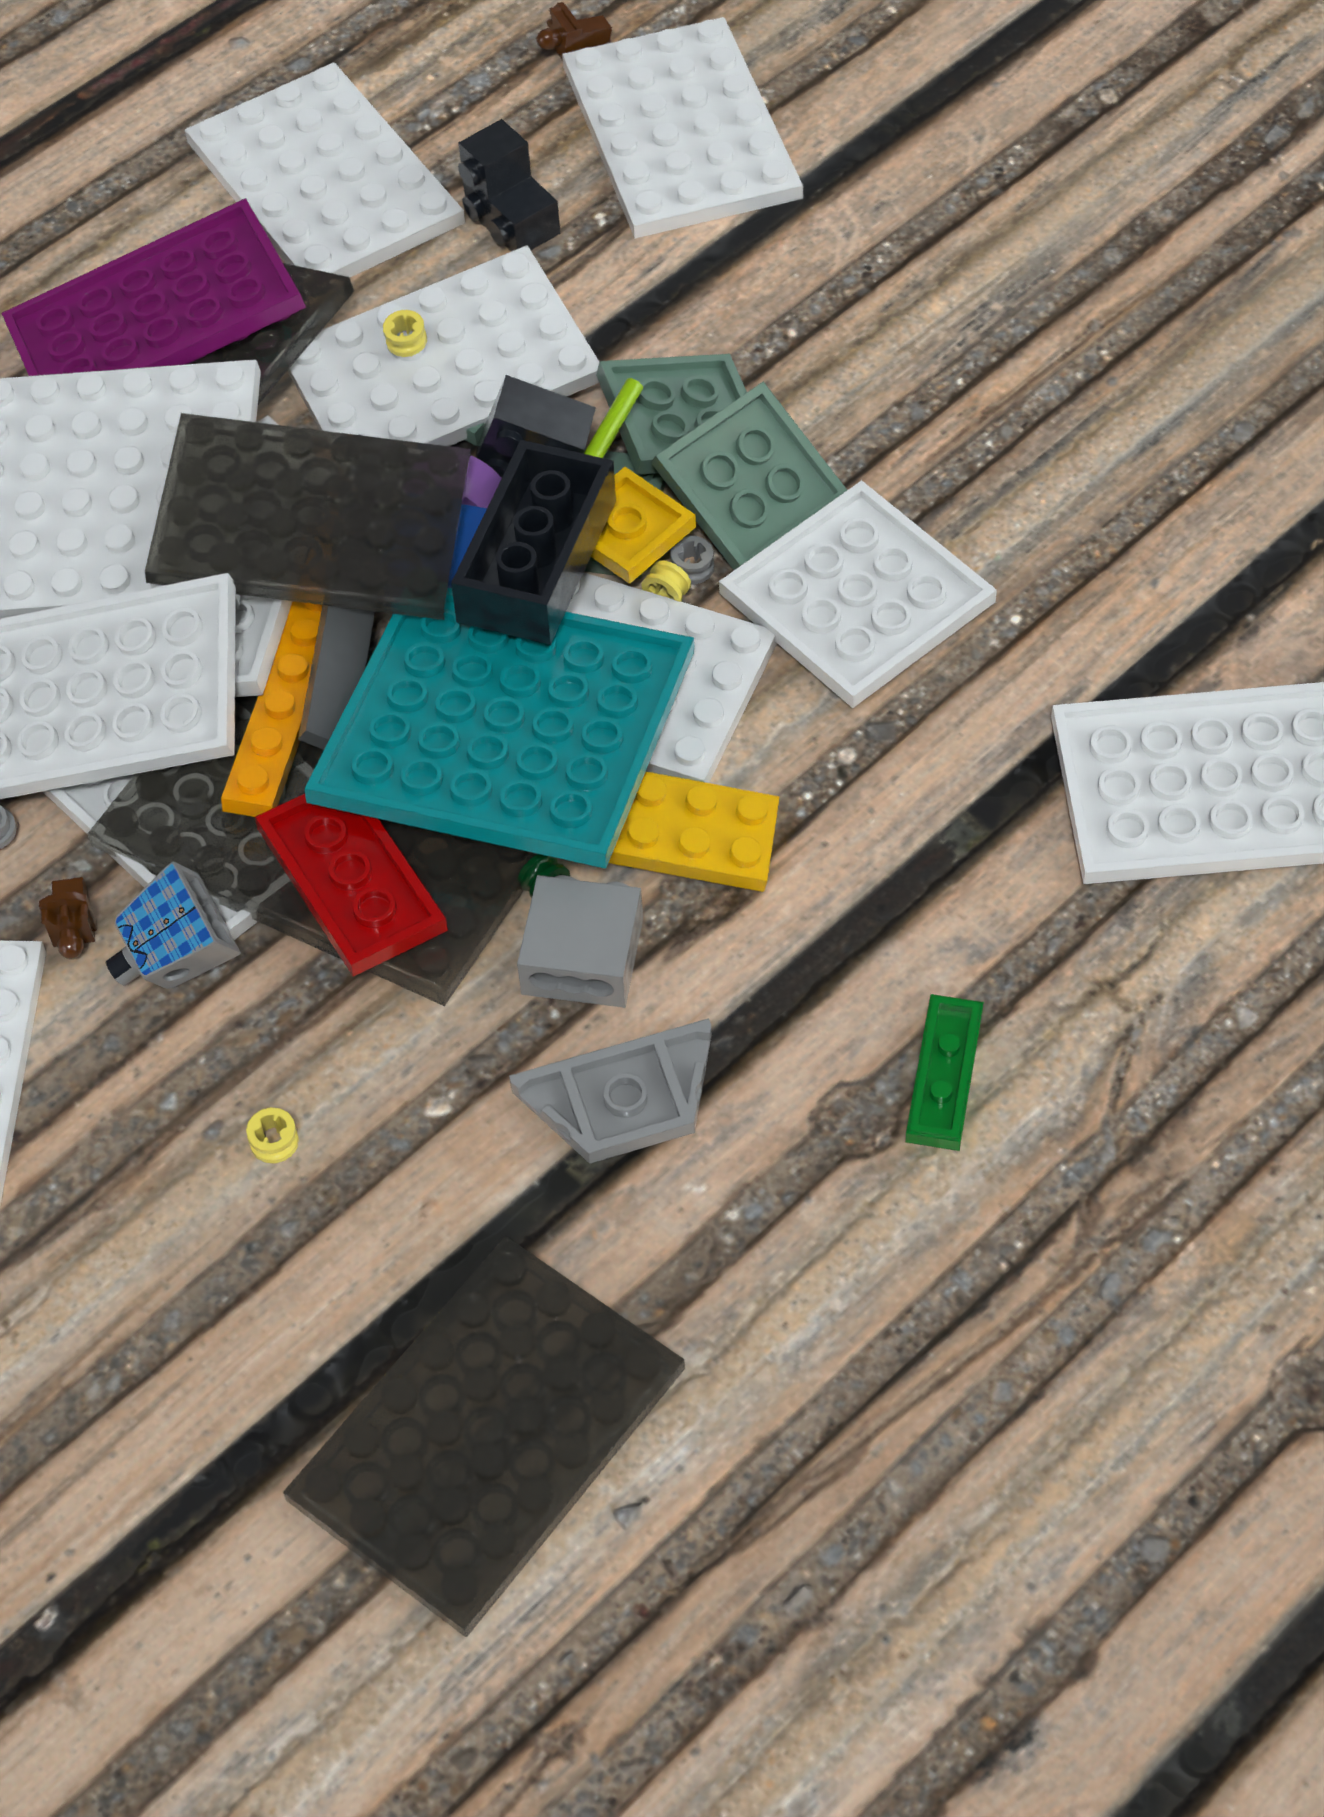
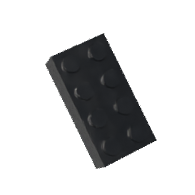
M520 440L451 582L457 623L551 645L615 505L614 460Z

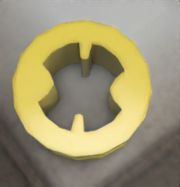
M399 310L390 314L385 319L383 333L386 337L387 348L391 353L400 357H409L420 353L425 348L427 334L420 314L411 310ZM402 331H406L407 334H409L410 331H413V333L408 336H404Z
M660 560L654 563L650 569V574L646 575L641 585L644 591L680 602L683 599L682 595H685L690 589L691 580L688 574L676 564Z
M270 1107L258 1111L249 1120L246 1134L251 1151L257 1159L265 1163L275 1164L285 1161L294 1154L298 1147L299 1138L294 1120L288 1112L280 1108ZM271 1128H276L277 1133L281 1137L279 1141L269 1143L264 1133Z

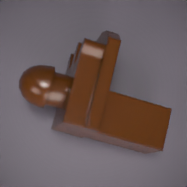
M559 2L554 7L549 8L552 18L547 20L549 28L541 30L536 38L537 44L541 48L550 50L554 48L563 60L562 54L610 43L612 27L603 15L576 20L565 3Z
M83 877L52 881V895H48L39 901L41 923L45 925L53 947H58L59 953L66 959H74L82 953L84 943L95 942L97 923L88 901V890Z

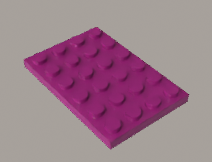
M244 198L1 314L28 375L39 376L186 365L192 361L201 360L209 353L234 341L243 340L251 333L276 321H283L293 313L306 308L249 202Z

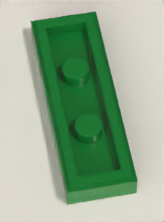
M930 994L905 1143L960 1151L984 1002Z

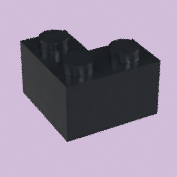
M500 119L458 142L461 161L458 165V170L463 180L465 195L462 198L463 207L473 221L478 220L489 230L497 244L505 245L511 252L528 245L530 250H533L560 234L558 201L531 177L528 142L503 119Z
M506 375L482 430L475 458L489 465L502 478L520 440L584 453L596 407Z

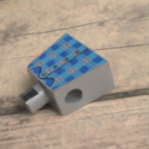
M173 861L116 916L115 926L126 946L107 959L106 965L114 979L123 986H126L141 975L146 981L169 989L235 958L241 952L200 875Z

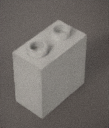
M537 875L517 962L521 995L626 1008L643 923L641 888L630 887L621 882H608L605 884L580 881L565 875L556 877Z

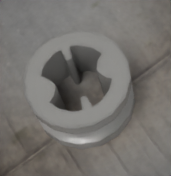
M687 536L671 548L670 558L672 563L682 568L688 574L691 585L703 583L713 574L714 550L706 539L699 536ZM688 557H694V561L696 562L700 558V562L692 564L690 563V559H688L686 562H684V559Z

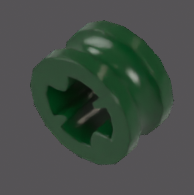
M537 854L523 866L517 881L524 891L530 892V897L532 898L537 875L547 877L570 876V871L563 864H558L557 858Z

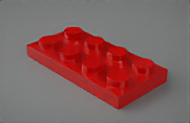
M305 794L255 816L258 831L353 977L448 931L445 916L378 818L306 803Z

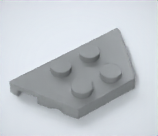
M708 1018L509 1076L510 1086L516 1097L589 1164L693 1134L696 1128L712 1036L711 1023Z

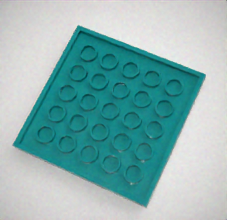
M410 580L304 788L306 803L606 869L694 654V637L566 612L551 645L457 623L452 588Z

